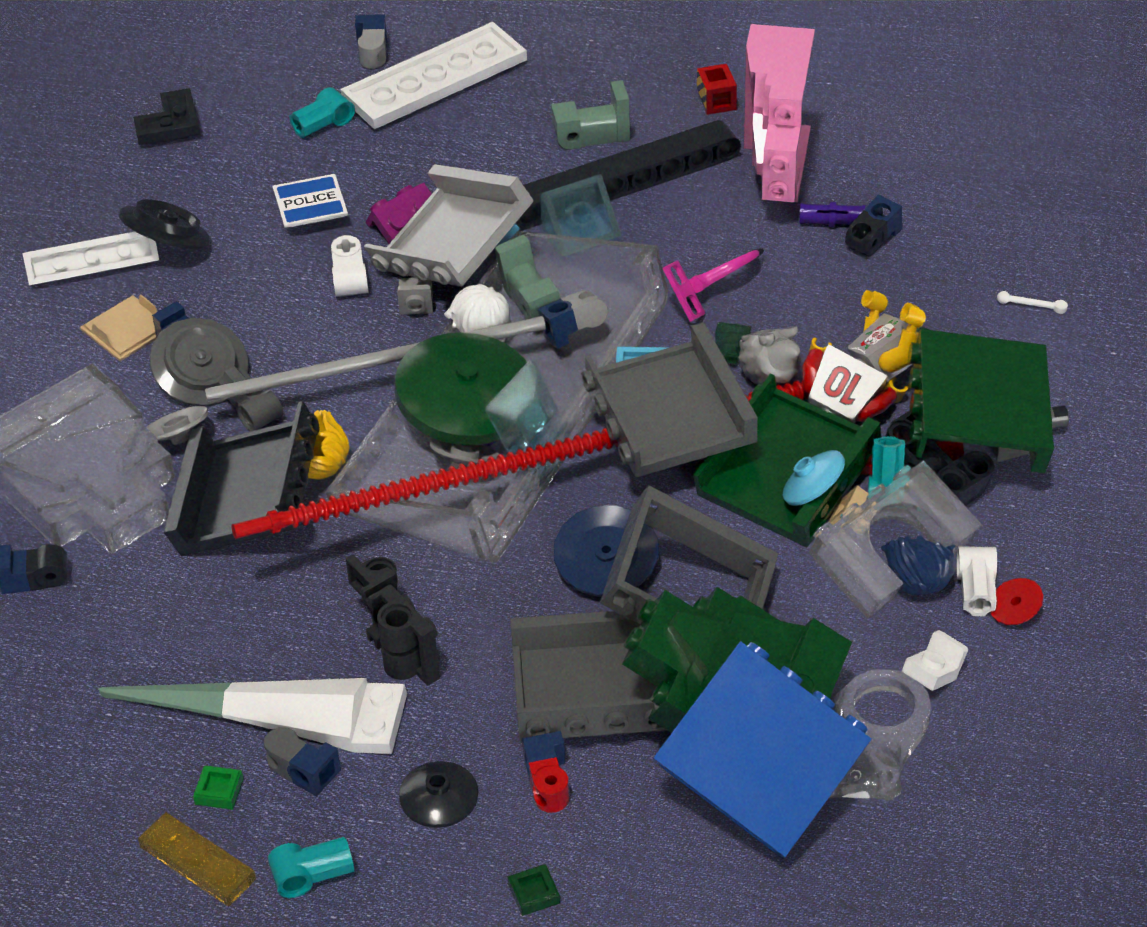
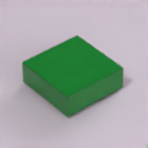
M204 765L193 795L195 805L233 810L244 779L242 770Z

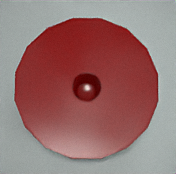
M1014 578L1004 582L996 589V609L990 612L991 616L997 622L1005 625H1019L1029 621L1042 607L1044 597L1042 589L1035 581L1027 578Z

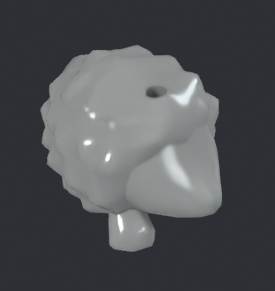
M797 326L772 330L766 329L741 336L739 341L741 350L738 357L740 367L743 369L745 376L750 378L754 384H763L770 373L775 375L776 383H787L797 375L802 362L799 355V345L793 339L798 332Z

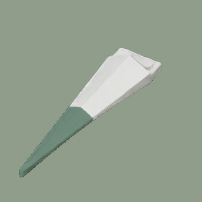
M366 678L98 688L100 695L104 698L181 709L272 730L279 727H287L295 731L297 736L320 743L326 742L334 747L354 753L392 754L407 697L405 684L367 683Z

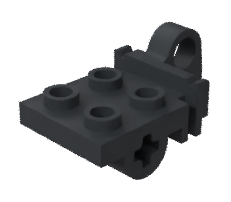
M354 554L345 558L349 584L371 608L373 625L366 629L367 639L370 642L374 640L375 647L378 650L381 648L385 673L397 680H405L417 675L427 686L439 680L438 662L440 661V655L436 647L437 629L430 618H423L415 610L412 601L407 595H400L397 591L398 577L396 564L386 557H376L364 563Z

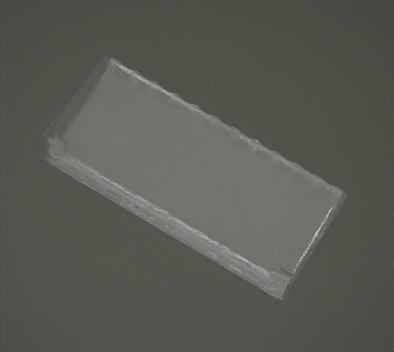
M517 231L510 240L525 234L530 241L537 272L543 279L547 277L551 279L559 290L560 298L583 290L591 291L606 304L608 314L605 321L598 327H585L567 335L569 344L558 349L545 339L543 330L505 339L504 343L515 349L527 361L533 371L536 382L535 401L527 421L517 431L496 441L488 448L506 457L509 451L515 455L518 449L525 452L527 447H532L535 450L538 444L544 448L547 442L554 445L556 440H560L563 443L566 437L573 440L575 435L581 436L596 413L593 400L594 395L592 391L587 392L585 390L581 372L586 371L585 356L591 355L597 368L616 363L617 347H639L666 305L668 287L657 245ZM496 258L478 284L493 287L496 292L501 293L505 297L509 305L510 323L525 320L522 311L512 297H509L504 290ZM453 319L444 328L441 335L460 332L457 328H452ZM394 398L368 435L363 439L360 446L346 462L341 472L330 484L326 495L329 501L331 495L338 499L341 493L349 496L351 490L358 494L361 488L369 491V487L373 485L378 489L381 483L389 486V482L392 480L398 484L401 478L409 481L410 476H415L418 479L421 473L428 476L430 471H434L438 474L441 468L447 472L452 461L445 459L431 449L430 442L434 438L422 433L411 425L401 413ZM556 458L554 464L547 461L545 466H541L537 463L534 469L528 465L525 471L518 468L516 473H511L508 470L506 476L498 473L496 478H492L489 475L486 481L480 477L477 483L469 480V484L465 486L460 482L457 488L450 485L448 490H443L440 487L438 493L430 490L428 495H424L420 492L418 498L410 495L408 500H404L400 497L398 503L390 500L388 505H384L383 502H380L378 508L370 505L368 510H364L363 507H360L358 513L350 510L348 515L486 562L495 563L500 560L564 461H559Z

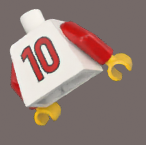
M816 337L812 339L809 353L802 365L803 389L809 395L810 404L852 423L856 421L865 422L867 417L873 418L886 411L893 403L900 402L907 392V386L901 390L893 386L897 379L896 377L889 380L886 385L887 375L838 350L830 342H828L827 347L822 348L816 345Z

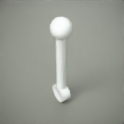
M1001 291L997 295V300L1001 304L1014 302L1054 309L1058 314H1064L1068 307L1067 302L1064 300L1049 302L1013 296L1006 291Z

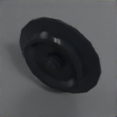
M142 199L136 205H128L120 209V220L136 233L170 246L188 249L203 248L209 245L210 236L200 227V220L194 214L179 206L164 201Z

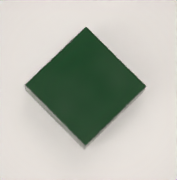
M546 864L507 876L508 886L522 916L560 904V894Z

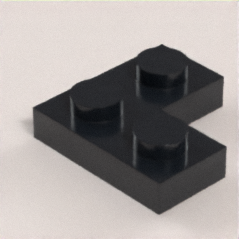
M190 88L160 93L163 112L133 117L139 145L155 144L160 141L184 139L200 135Z

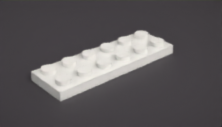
M491 22L341 89V94L354 104L355 112L373 129H376L526 61L527 50L494 22Z

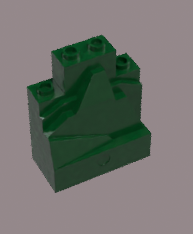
M716 587L707 598L700 596L693 607L667 590H664L655 601L648 599L640 610L637 619L642 622L639 628L635 627L624 644L628 652L622 665L657 686L650 699L655 705L648 719L672 733L740 641L746 646L750 642L755 643L770 655L767 660L779 670L783 666L789 668L803 680L800 686L812 695L817 690L829 699L852 642L815 618H812L805 626L780 621L744 597L734 598L719 587Z

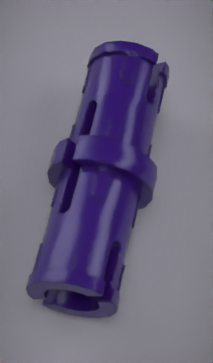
M830 202L829 205L800 203L799 224H829V227H835V224L851 225L865 209V205H836V202Z

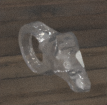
M871 670L853 678L836 694L833 701L835 703L833 710L845 719L848 715H851L861 721L868 728L865 734L872 738V740L829 798L848 797L892 800L900 795L903 766L917 745L925 737L930 725V699L927 690L921 683L902 671ZM886 690L898 693L907 699L914 712L903 723L895 726H879L863 719L856 711L855 703L865 694Z

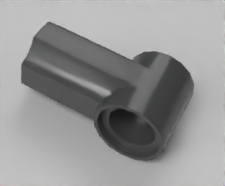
M234 366L224 372L223 377L218 381V386L252 378L243 368L237 369ZM269 389L227 398L237 409L242 424L250 432L258 430L283 416V408L279 399Z

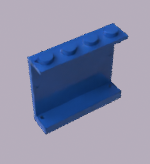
M740 641L653 757V762L783 859L872 738L865 734L868 728L861 721L851 715H848L845 719L833 710L835 703L826 695L817 690L812 695L800 686L803 680L795 672L785 666L779 670L767 660L770 655L761 647L752 642L746 646Z

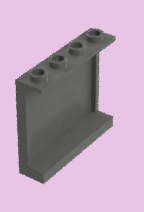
M704 322L691 326V342L599 368L596 367L591 355L585 356L586 371L581 372L585 390L587 392L592 391L596 411L599 416H605L608 435L611 440H617L621 461L624 465L629 464L635 477L757 442L758 417Z
M615 611L510 618L519 741H522V738L561 731L563 738L666 730L648 719L655 705L650 699L657 686L622 665L628 652L624 644L635 627H640L639 623Z

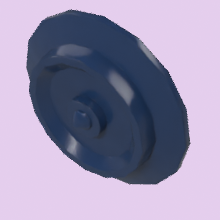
M618 505L593 506L577 512L561 526L554 541V563L561 577L576 590L596 597L603 595L631 512L630 509ZM643 524L625 578V582L636 588L652 575L659 560L658 537L654 529L646 524Z

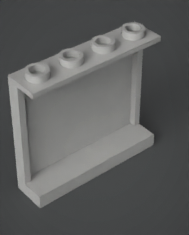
M435 164L427 173L437 187L432 195L387 247L366 244L364 248L371 256L370 261L373 266L382 272L389 271L398 273L401 276L408 275L418 277L421 280L437 281L443 285L451 284L462 287L534 200L518 177Z

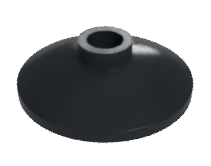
M447 761L429 762L418 766L404 778L399 790L400 805L407 817L420 825L434 828L451 826L465 819L475 808L478 800L477 782L466 768L456 763Z

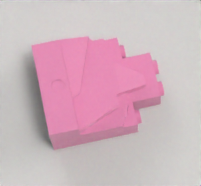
M751 24L746 45L744 149H752V166H755L756 174L761 175L762 200L798 202L811 130L810 125H801L802 101L815 29Z

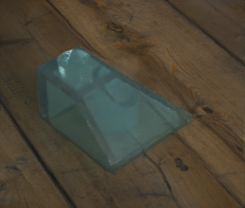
M531 360L524 365L485 408L507 453L510 451L514 455L518 449L524 450L559 411L535 362Z

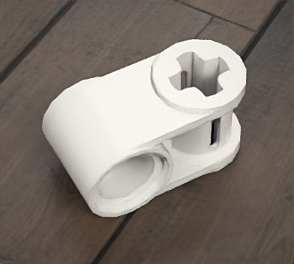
M349 235L336 238L331 245L335 296L369 293L360 241L356 237Z

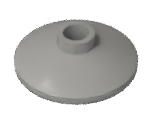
M194 406L168 414L148 425L142 431V437L148 441L170 439L173 445L183 443L188 440L191 429L197 427L207 417L209 413L207 407Z

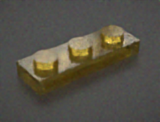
M167 812L138 838L140 848L228 907L256 880L255 872L252 868Z

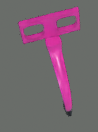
M763 248L752 250L710 271L696 275L689 280L678 260L662 269L691 322L706 314L695 293L703 291L712 283L763 254L764 250ZM671 267H673L676 270L681 280V285H679L671 271ZM687 297L691 299L697 315L692 312L687 302Z

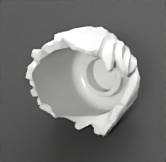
M482 284L471 285L461 290L455 296L450 308L444 313L446 318L453 319L452 328H457L460 332H470L510 323L509 305L505 297L501 293L496 292L493 287H487ZM506 338L498 339V340L501 341V342H504Z

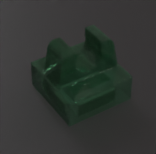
M724 322L717 323L715 343L722 355H724L728 365H737L741 350L739 341L741 336L752 333V326Z

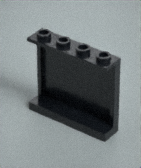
M303 401L298 402L294 421L215 441H213L203 426L191 429L164 529V534L181 556L273 535L269 530L235 539L231 526L235 523L264 517L268 511H288V507L291 505L297 509L298 505L302 503L305 487L308 484L311 460L314 458L316 436L320 430L317 417L313 413L311 414ZM289 525L285 528H282L281 531L277 533L294 530L296 528H294L292 525Z

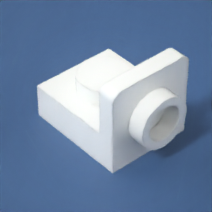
M938 630L932 634L925 651L906 659L902 672L930 690H936L957 679L968 648L946 633Z

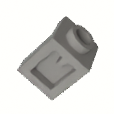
M418 277L400 278L397 288L400 315L432 314V280H421Z

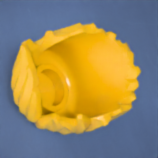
M326 410L314 412L318 419L320 430L316 436L314 458L311 460L308 478L320 480L334 475L341 468V465L346 463L349 452V442L345 432L331 415V412Z

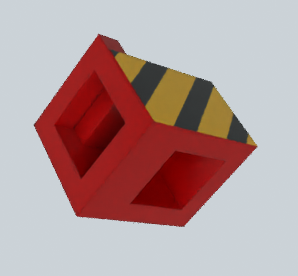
M727 63L697 68V90L705 106L706 115L736 110L737 84Z

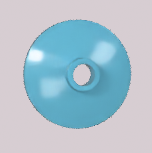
M830 450L799 460L794 466V472L784 486V500L789 505L798 506L806 504L826 492L837 481L844 469L845 458L838 451Z

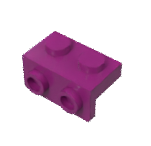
M424 182L414 188L412 185H408L397 192L396 197L390 201L382 199L376 202L370 208L371 213L366 220V224L368 227L376 224L390 244L432 193Z

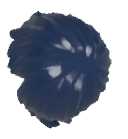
M907 535L905 538L899 537L898 540H891L886 542V545L881 546V550L885 552L887 558V569L899 588L908 594L919 596L921 594L938 592L948 585L955 573V544L944 547L940 542L926 541L921 535L917 536L916 539H911Z

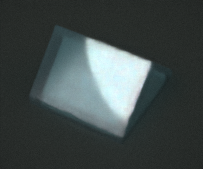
M601 174L540 194L542 230L561 256L622 236Z

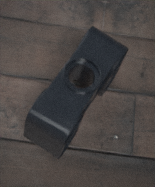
M908 411L889 424L885 436L905 440L903 477L906 478V483L925 498L937 512L943 514L957 512L985 492L995 467L994 461L989 455L981 451H971L953 461L936 444L937 439L928 438L922 458L916 457V442L910 441L911 425L913 420H915V415H910Z

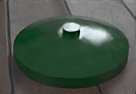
M458 332L428 338L415 345L405 354L396 371L395 399L401 413L416 429L443 442L458 445H480L498 441L517 431L527 421L534 407L536 382L531 367L515 349L489 336Z

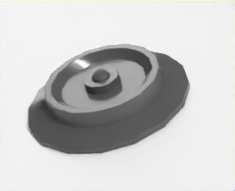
M189 318L174 322L159 333L151 347L150 369L155 382L169 397L186 405L206 407L225 402L227 398L207 402L205 389L218 386V381L223 377L224 372L234 366L237 369L243 368L248 373V355L242 341L230 328L214 320Z

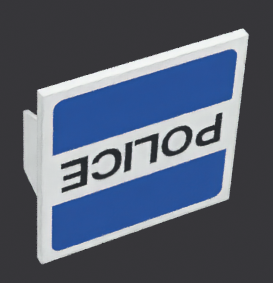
M335 174L273 186L285 228L348 216Z

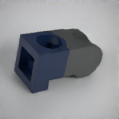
M287 727L273 729L264 738L269 768L316 797L341 771L338 748L326 742L317 749L298 739L296 732Z

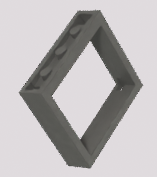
M649 485L632 506L600 604L641 624L642 621L637 619L643 605L648 599L653 601L657 599L625 582L643 524H646L749 578L743 597L763 609L778 553ZM650 503L656 505L657 508L650 507ZM758 559L762 562L759 564L755 560Z

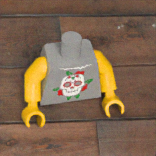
M866 290L862 295L861 304L870 309L869 317L865 316L863 333L848 346V352L853 358L887 375L888 382L912 365L908 363L909 347L911 342H917L919 335L917 328L924 324L926 316L924 311L918 306L907 302L901 309L900 319L885 313L879 317V313L886 309L888 299L880 292Z

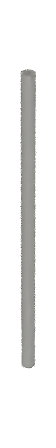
M543 316L465 333L481 334L498 340L545 330L546 327ZM419 343L206 388L207 402L401 361L405 354Z

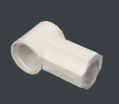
M958 546L957 579L961 580L963 610L970 612L972 616H986L987 613L996 609V547Z

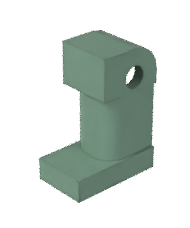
M623 80L610 82L611 104L576 109L574 101L551 104L552 123L558 143L563 148L579 149L586 146L630 141L629 97ZM578 133L574 138L567 137L568 134Z
M525 234L499 244L494 248L504 290L509 297H512L522 311L525 320L539 317L538 308L561 299L559 290L549 277L543 279L537 272L530 241Z

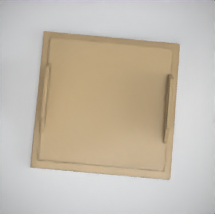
M132 295L82 325L80 330L116 359L122 361L156 340L152 315L157 312V309L144 296L140 295L139 299Z

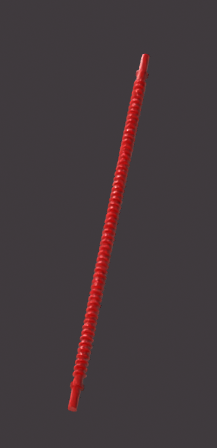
M803 380L801 383L794 381L792 385L786 383L784 387L781 385L776 386L777 389L801 400L804 397L809 399V395L803 389ZM750 392L748 397L746 396L748 401H750L753 392ZM603 428L601 433L594 430L592 436L589 433H584L582 438L579 435H575L573 440L566 437L563 443L560 440H556L554 445L547 442L544 448L538 444L535 450L532 447H527L525 452L518 449L515 455L509 451L506 457L502 454H499L497 459L489 456L487 462L483 459H479L477 464L470 461L467 467L461 463L458 465V469L450 466L447 472L441 468L438 474L434 471H430L428 476L421 473L418 479L415 476H410L409 481L401 478L398 484L392 480L389 482V486L381 483L379 488L376 489L372 485L369 487V491L361 488L358 494L351 490L349 496L341 493L338 499L333 495L329 497V501L320 498L318 504L311 500L308 506L300 503L297 509L291 505L288 507V511H268L264 517L232 524V533L235 539L269 530L273 534L280 532L282 528L289 525L297 528L300 522L307 526L309 520L318 523L320 517L324 520H328L330 515L338 518L340 512L344 515H348L350 510L358 513L360 507H363L364 510H368L370 505L378 508L380 502H383L384 505H388L390 500L398 503L400 497L404 500H408L410 495L418 498L420 492L424 495H428L430 490L438 493L440 487L443 490H448L450 485L457 488L460 482L466 486L469 484V480L477 483L481 477L482 480L486 481L489 475L492 478H496L498 473L506 476L508 470L511 473H516L518 468L525 471L528 465L534 469L537 463L541 466H545L547 461L554 464L556 458L559 461H564L566 456L569 459H573L575 454L582 457L585 451L588 454H592L594 449L601 452L603 447L610 450L613 444L616 447L619 444L617 440L610 439L607 428Z

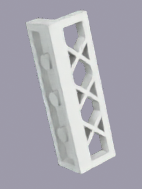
M136 232L22 253L29 285L159 261L156 242Z

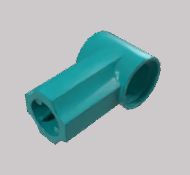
M328 87L317 95L315 102L289 115L290 124L295 133L302 139L331 123L337 126L346 125L355 114V106L335 88Z
M889 436L874 439L872 448V476H869L868 505L872 509L904 510L906 478L903 477L905 440Z
M345 837L302 848L295 843L282 844L273 849L268 855V862L277 892L284 898L302 896L312 888L313 883L355 872L350 848Z

